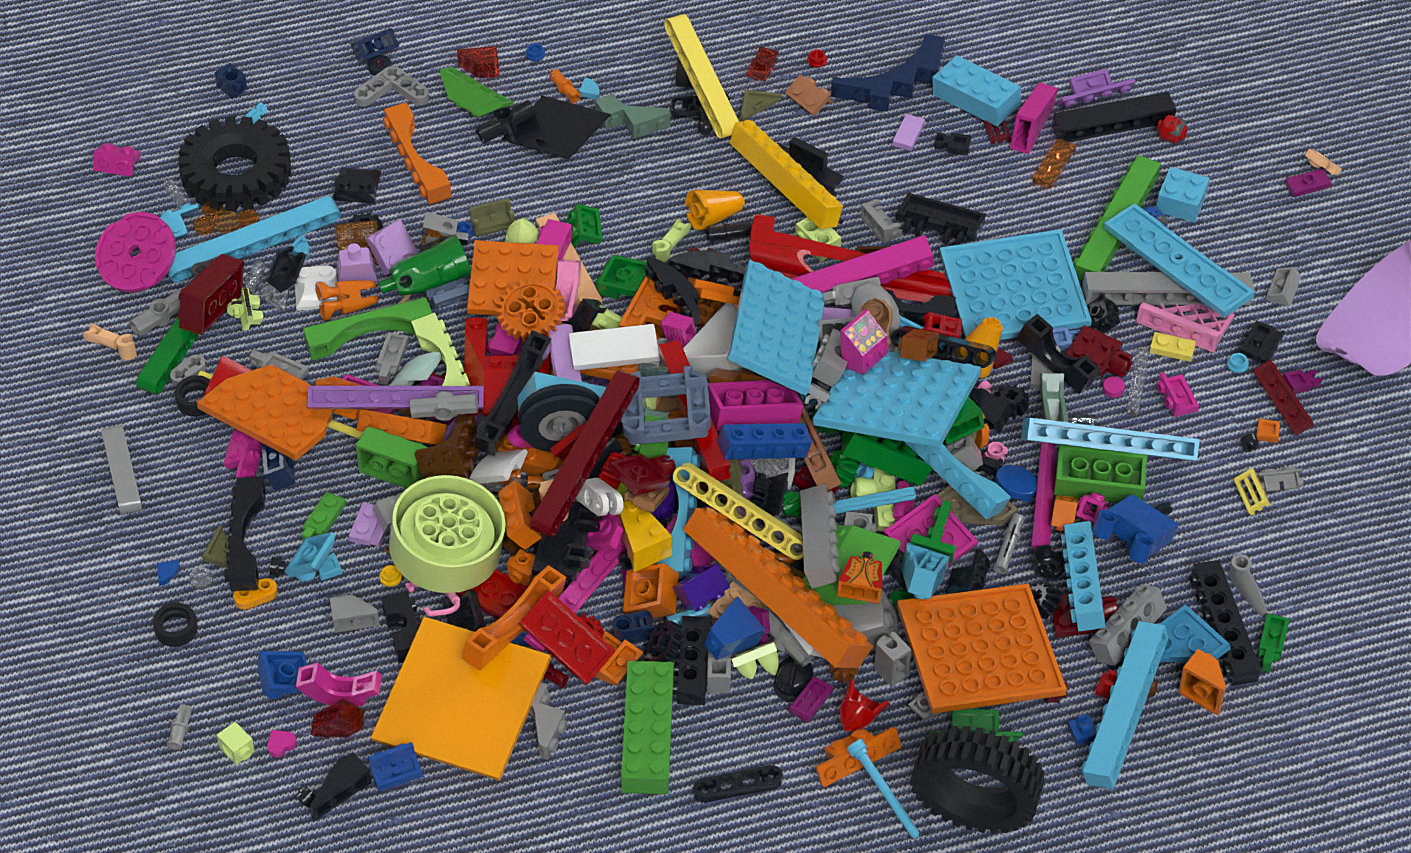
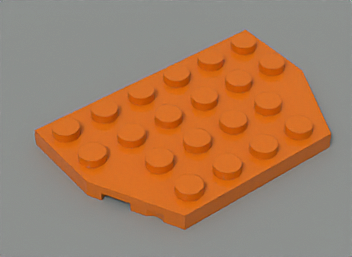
M272 364L225 379L197 402V407L201 411L295 461L326 436L327 426L332 420V413L335 412V409H308V386L312 385Z

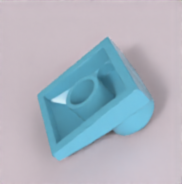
M330 532L305 538L284 572L289 577L295 576L300 582L310 581L332 550L335 534Z

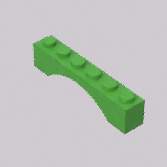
M426 297L303 328L305 343L311 360L333 355L346 342L369 332L395 330L415 334L411 321L430 315L432 311Z

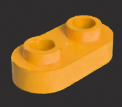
M269 578L260 579L258 590L235 591L233 594L234 603L239 609L246 610L275 599L278 594L277 584Z

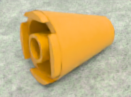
M695 189L689 191L685 199V206H689V213H686L687 218L695 230H705L706 226L717 224L742 211L745 204L744 197L738 191Z
M994 317L984 318L964 340L989 345L997 353L1003 330L1001 322ZM960 347V353L963 356H968L967 350L964 347ZM981 352V359L988 361V355ZM994 362L988 367L981 368L979 378L989 376Z

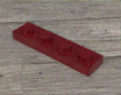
M1272 360L1253 370L1254 375L1295 436L1314 426L1312 419Z

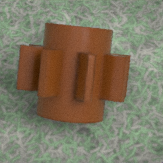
M830 665V673L834 674V681L838 680L843 684L848 682L849 679L855 681V674H858L859 668H835L833 665Z

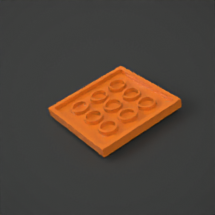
M475 240L467 314L497 315V302L501 301L500 295H507L505 289L512 290V283L519 286L521 279L524 283H527L528 279L531 278L532 282L535 283L536 279L540 278L541 284L545 280H548L549 286L556 284L559 245Z

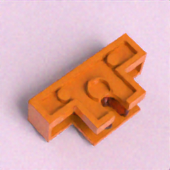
M645 276L621 319L619 328L654 324L655 333H659L661 337L665 338L664 330L661 329L662 320L670 312L680 314L681 308L678 304H674L672 298L665 300L661 293H657L652 279H648Z

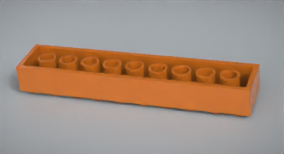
M709 507L706 509L696 508L683 528L691 538L835 668H859L873 648V645L867 641L868 637L865 634L856 631L848 619L840 617L836 613L835 607L820 599L821 595L818 592L809 589L802 578L794 576L790 572L789 566L775 559V554L768 549H764L756 537L745 532L744 527L716 509Z

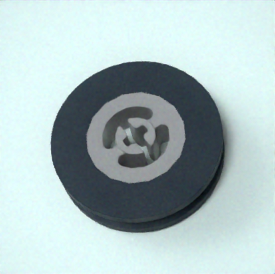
M556 384L535 391L523 401L519 409L522 437L534 448L552 452L550 449L582 423L588 421L600 400L599 396L594 391L576 384Z

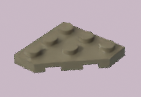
M950 485L937 494L942 502L943 500L952 502L951 512L961 523L1002 526L1011 519L1012 514H1018V508L1008 501L1000 514L985 519Z

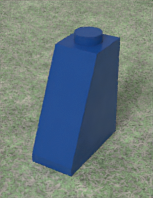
M737 597L712 626L703 644L715 659L719 660L757 645L765 628L742 600Z

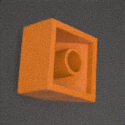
M665 563L651 565L637 572H633V569L627 570L623 612L631 614L641 610H648L653 618L676 614L677 594L673 586L678 584L679 573Z
M1197 649L1183 667L1178 693L1218 716L1221 712L1226 689L1218 660L1211 654Z

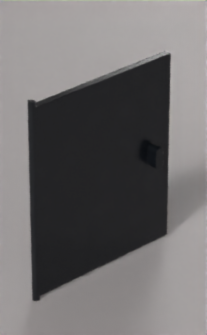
M541 95V98L533 106L536 116L518 125L517 130L513 134L505 135L502 140L570 159L604 121L611 117V114Z

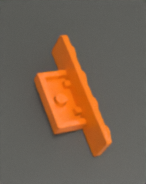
M892 727L876 736H873L865 729L856 730L850 736L842 740H836L832 745L824 748L829 760L816 766L820 784L826 787L864 767L859 759L856 760L855 757H851L847 751V748L859 739H862L867 745V755L872 763L900 749L901 742L897 729Z

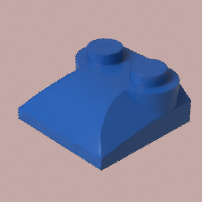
M260 652L257 670L262 690L267 697L280 699L286 693H301L296 688L299 668L307 666L304 652Z

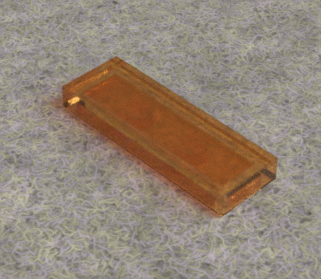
M1058 138L1033 176L1032 182L1051 189L1076 151L1077 145Z

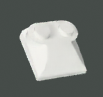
M325 265L301 268L295 283L297 311L319 309L321 302L337 301V297L320 301L315 290L316 282L320 281L329 287H335L337 272L333 267Z

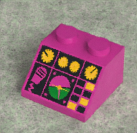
M864 310L840 330L841 358L848 361L847 369L865 374L887 355L889 350L887 334L869 311Z

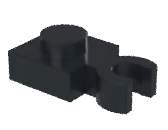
M937 133L934 148H948V153L968 156L971 135L951 133L950 137L944 133Z

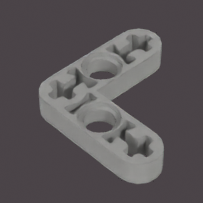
M389 66L358 87L354 92V98L357 105L368 106L393 88L413 104L421 106L428 103L429 91L424 85L400 68ZM406 83L411 85L408 88L401 87L403 84ZM376 84L383 85L381 88L373 87Z

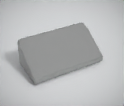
M1296 267L1276 269L1266 300L1291 306L1301 280Z

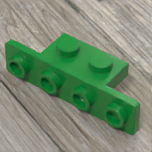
M962 709L952 711V726H957L959 730H962L963 726H970L971 731H975L976 727L983 728V733L989 734L990 730L995 731V736L999 738L1002 735L1009 737L1008 742L1010 743L1014 740L1018 742V739L1023 738V732L999 731V710ZM930 730V731H929V736H931V732H933V731H935V730Z

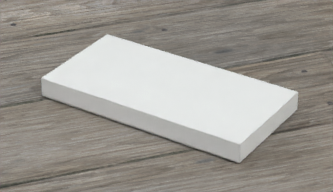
M654 324L569 333L574 371L660 361Z

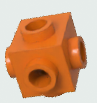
M520 549L515 556L512 555L507 562L508 576L514 583H521L529 587L536 577L532 575L535 555Z

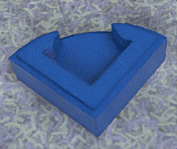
M179 560L157 563L159 586L169 583L179 573Z

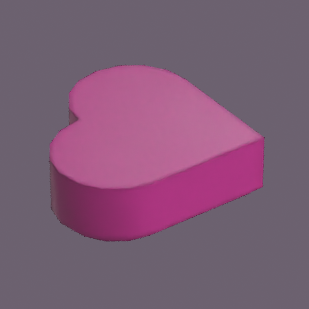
M271 730L267 746L269 755L278 758L283 756L286 751H291L296 747L297 741L293 733Z

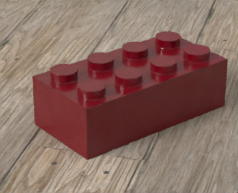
M221 254L207 268L203 269L195 279H192L185 288L181 289L178 297L180 301V309L178 311L179 328L202 335L227 311V305L232 302V299L241 298L244 271L243 260Z

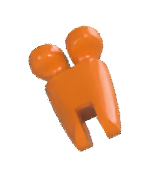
M322 281L316 282L315 290L318 300L337 297V301L320 303L319 310L322 320L329 321L333 313L338 310L343 315L379 302L378 295L361 298L360 293L361 290L376 288L375 281H338L335 283V287H329Z

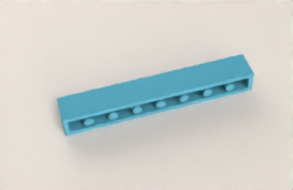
M1023 418L1021 440L1145 454L1147 456L1186 461H1197L1200 439L1036 418Z
M1138 621L1136 630H1132L1131 643L1129 648L1125 649L1123 665L1118 668L1116 684L1112 685L1110 689V700L1108 704L1104 705L1103 719L1101 723L1097 724L1095 740L1090 743L1088 759L1082 765V774L1087 785L1114 790L1168 641L1165 625Z

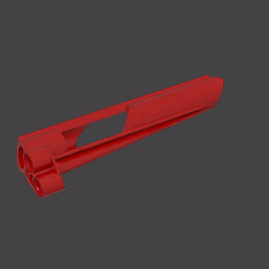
M755 214L749 244L751 261L761 263L766 268L778 271L790 279L814 272L805 263V255L842 261L866 255V253L773 231L776 217ZM930 269L918 271L907 277H900L886 284H881L883 289L893 290L897 298L923 303L929 302L934 295L952 296L950 284L945 274Z

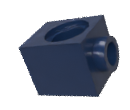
M229 63L215 72L217 87L231 99L247 90L245 74L233 64Z

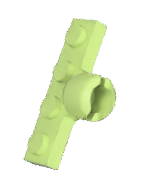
M874 468L871 479L865 477L855 478V482L851 486L850 496L854 498L896 490L895 476ZM895 503L873 507L876 531L884 532L885 529L897 522L893 517Z

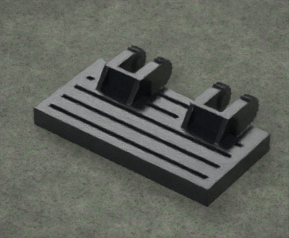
M908 193L896 212L895 220L904 222L907 217L903 232L909 233L912 226L916 227L915 236L919 237L925 228L942 233L947 228L943 237V243L948 244L951 237L956 238L955 245H961L965 236L967 240H975L985 222L986 214Z
M574 501L569 510L568 518L562 522L555 536L541 535L542 538L540 539L532 567V575L537 576L549 565L563 574L566 580L577 581L578 568L586 569L590 566V560L587 557H591L594 551L592 547L586 546L588 532L596 533L599 531L600 524L596 521H601L603 516H597L580 502Z

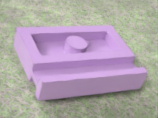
M362 503L349 534L350 542L368 546L372 544L380 548L386 532H384L373 511L374 504Z

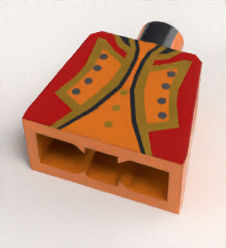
M868 551L863 552L861 557L851 556L839 578L837 596L880 604L882 562L874 560V554Z

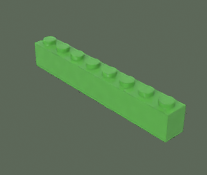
M1140 155L1137 156L1134 162H1130L1127 170L1128 174L1122 176L1120 188L1114 190L1112 202L1106 204L1104 216L1098 218L1096 230L1092 229L1088 238V244L1084 243L1082 246L1080 258L1076 257L1073 265L1079 281L1083 282L1085 272H1105L1122 242L1105 230L1104 224L1134 203L1142 208L1159 177L1160 162Z

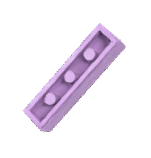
M556 325V332L549 331V338H552L550 354L554 376L582 382L580 370L574 371L569 341V333H573L572 325Z

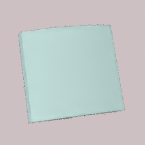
M440 351L423 354L410 360L403 366L389 386H412L415 381L427 380L442 359Z

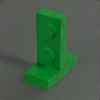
M943 500L941 508L937 507L933 520H936L934 527L930 526L927 537L913 533L910 543L950 556L948 562L953 563L956 546L941 542L950 515L952 502Z

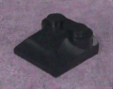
M340 168L338 178L334 183V201L375 204L381 171Z

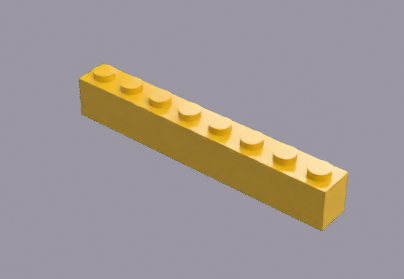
M751 120L735 122L730 144L820 229L837 227L843 205L836 197L832 196L824 186L820 185L812 175L807 173L800 164L779 147L755 122Z

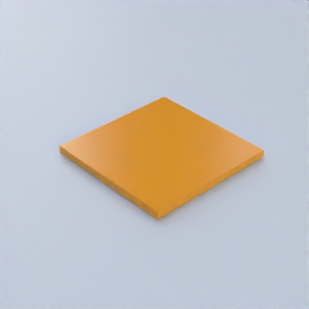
M423 617L371 739L374 742L393 748L400 744L412 742L415 755L500 781L548 668L551 655L509 643L479 671L462 659L465 642L475 632Z

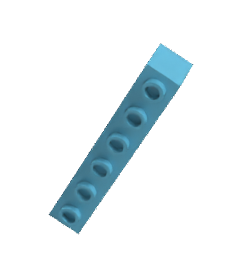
M1091 521L1064 525L1065 534H1061L1062 546L1067 547L1063 549L1064 561L1069 562L1065 564L1066 577H1071L1067 579L1068 592H1073L1069 594L1070 607H1075V609H1070L1072 623L1077 622L1078 631L1106 628Z

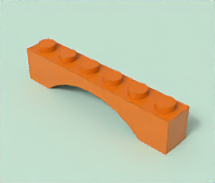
M407 102L384 109L383 125L386 130L389 129L391 141L397 144L399 156L404 157L406 169L411 170L412 180L414 184H418L421 197H425L428 204L451 198V184L443 169L426 162L412 146L411 139L415 131L414 115Z
M548 565L534 578L523 595L501 618L489 626L479 628L466 640L462 659L479 671L484 668L524 630L518 623L548 589L557 598L560 597L564 589L566 577Z

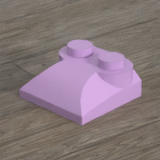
M401 219L392 222L365 238L384 275L390 274L389 269L397 261L418 253Z

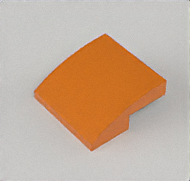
M688 277V281L698 291V297L738 305L740 297L733 296L734 287Z
M605 631L603 639L616 652L595 677L617 686L627 674L628 661H638L643 655V651L627 640L621 642Z

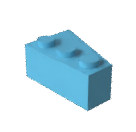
M907 542L900 568L908 592L913 593L919 599H930L943 581L950 556Z

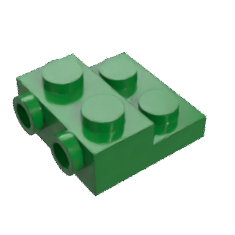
M612 255L609 262L605 263L602 275L598 276L596 280L598 293L618 299L620 294L634 297L646 276L644 270L646 262Z

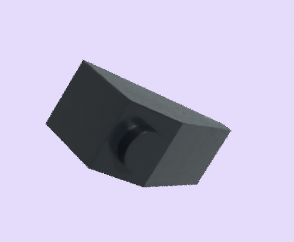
M354 752L340 758L334 764L310 805L311 816L314 821L372 783L369 768Z

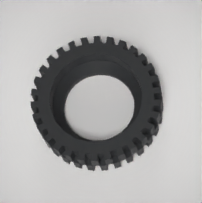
M951 726L950 731L946 727L941 728L940 732L935 730L931 732V736L927 735L924 741H922L911 774L910 786H912L913 794H916L915 798L918 801H923L922 806L925 809L932 808L931 813L935 816L941 814V820L948 822L950 819L954 821V826L959 827L960 824L966 825L968 830H972L975 827L981 833H985L986 829H989L992 834H997L999 829L1003 833H1009L1010 828L1013 831L1019 830L1020 826L1024 828L1035 817L1045 782V773L1042 771L1041 763H1036V756L1029 755L1030 750L1026 747L1020 749L1019 742L1014 740L1010 743L1008 742L1009 737L1005 735L999 738L995 736V731L990 730L989 734L983 733V728L976 727L975 731H971L970 726H963L962 730H959L957 726ZM951 769L978 771L999 780L1006 786L999 788L977 786L961 779Z

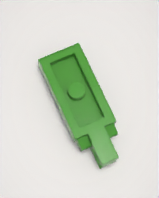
M326 491L303 526V542L305 538L327 533L346 506V499Z

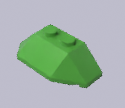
M453 67L440 69V75L448 98L455 102L456 106L471 111L473 116L491 115L501 109L512 106L514 101Z

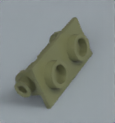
M728 459L730 463L728 470L731 478L723 480L721 483L742 497H745L743 484L740 482L742 478V462L739 459ZM722 494L723 502H728L727 497Z

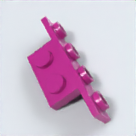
M233 430L223 465L227 469L238 467L236 478L255 477L262 454V443L239 430Z

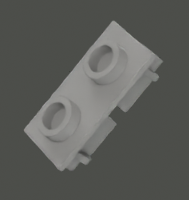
M1295 466L1283 468L1282 471L1265 469L1261 471L1258 478L1261 480L1260 483L1265 492L1279 491V482H1282L1283 490L1299 489L1300 486H1303V478L1299 477L1303 468L1296 469Z

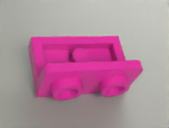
M104 143L94 150L93 170L131 177L134 164L141 159V151L134 150L130 146L120 148L115 147L112 143Z
M1165 372L1160 373L1156 387L1159 394L1163 395L1166 408L1172 412L1173 416L1178 417L1198 412L1199 405L1184 376L1181 374L1167 378Z

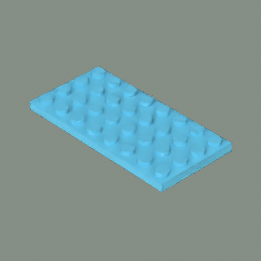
M749 260L745 269L727 359L806 396L810 390L814 368L812 364L816 356L820 332L819 320H822L824 308L823 294L816 289L803 285L797 280L785 277L778 271L768 269L761 263Z

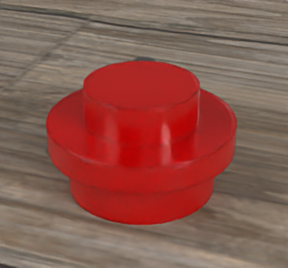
M815 49L808 55L807 62L812 67H823L827 63V56L824 51Z

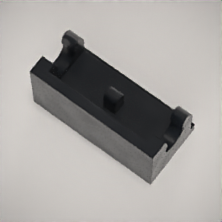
M289 246L283 251L276 253L266 277V281L280 293L296 283L307 256L303 252L298 253L296 256L291 255L290 252L293 251V246Z
M582 299L569 322L572 325L573 333L588 331L597 314L605 313L607 309L600 307L601 302L599 300Z

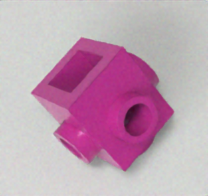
M1092 492V495H1084L1078 501L1076 516L1082 518V522L1091 521V525L1094 526L1099 512L1109 509V502L1104 500L1105 496L1096 492ZM1093 504L1098 505L1097 512L1092 510Z

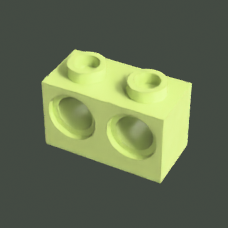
M808 217L796 223L795 236L841 247V236L832 228L820 229ZM815 256L820 262L827 259L825 257Z

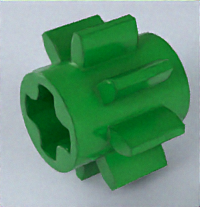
M790 490L786 491L783 499L784 507L782 513L785 516L790 515L795 518L801 515V495L798 491L795 493Z

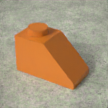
M1056 496L1051 525L1055 526L1056 530L1065 531L1064 525L1075 522L1079 498Z

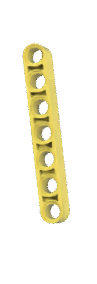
M681 14L666 19L664 22L665 30L717 137L722 139L732 136L735 122L739 121L686 14Z
M683 463L674 471L673 479L679 486L794 560L803 558V552H796L793 548L794 543H799L803 547V536L691 463ZM682 469L689 472V479H684L681 476L680 471ZM699 483H707L709 490L702 491L699 487ZM718 494H724L728 502L726 504L721 503L718 500ZM737 506L745 508V516L738 514ZM757 518L765 522L764 528L756 525L755 520ZM774 531H781L784 535V540L775 538Z

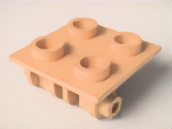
M732 582L730 588L724 591L725 595L719 598L707 613L712 616L713 620L711 622L714 625L737 597L742 600L747 608L755 606L764 609L768 606L759 598L735 582Z

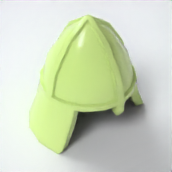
M526 218L518 219L508 227L504 242L534 244V242L539 240V232L535 225Z

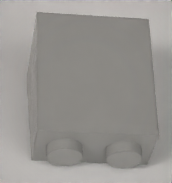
M883 590L880 604L868 602L867 604L832 605L836 608V613L840 617L848 619L856 631L862 632L868 637L867 641L873 645L871 651H876V643L882 636L886 635L889 637L892 632L899 636L898 612Z

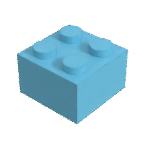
M1170 167L1158 194L1156 207L1163 214L1195 223L1206 198L1210 178Z

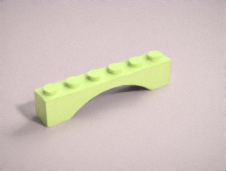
M432 313L411 321L421 349L430 353L440 351L441 360L447 366L442 386H470L466 373L461 374L464 372L461 361L455 360L458 358L454 346L450 347L452 345L448 333L444 334L447 330L443 320H438L436 314Z

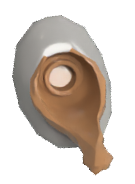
M863 284L855 289L851 299L853 317H857L864 310L869 311L887 334V345L890 346V336L900 325L899 309L893 297L880 285Z

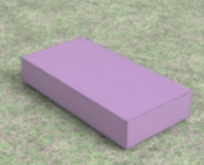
M906 114L893 139L892 146L912 151L925 125V119Z

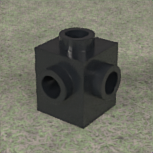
M1102 295L1087 305L1092 320V328L1106 333L1120 323L1118 307Z

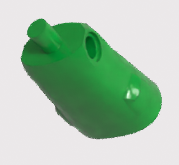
M454 234L424 251L397 261L389 269L391 277L378 282L382 294L397 289L400 296L413 295L471 275V269L457 235ZM407 275L408 280L400 283V278Z

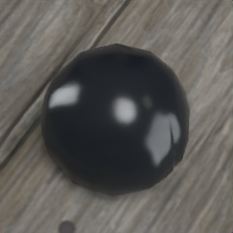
M1048 544L1038 546L1033 551L1032 568L1040 577L1055 579L1065 571L1066 562L1061 551H1053L1051 545Z

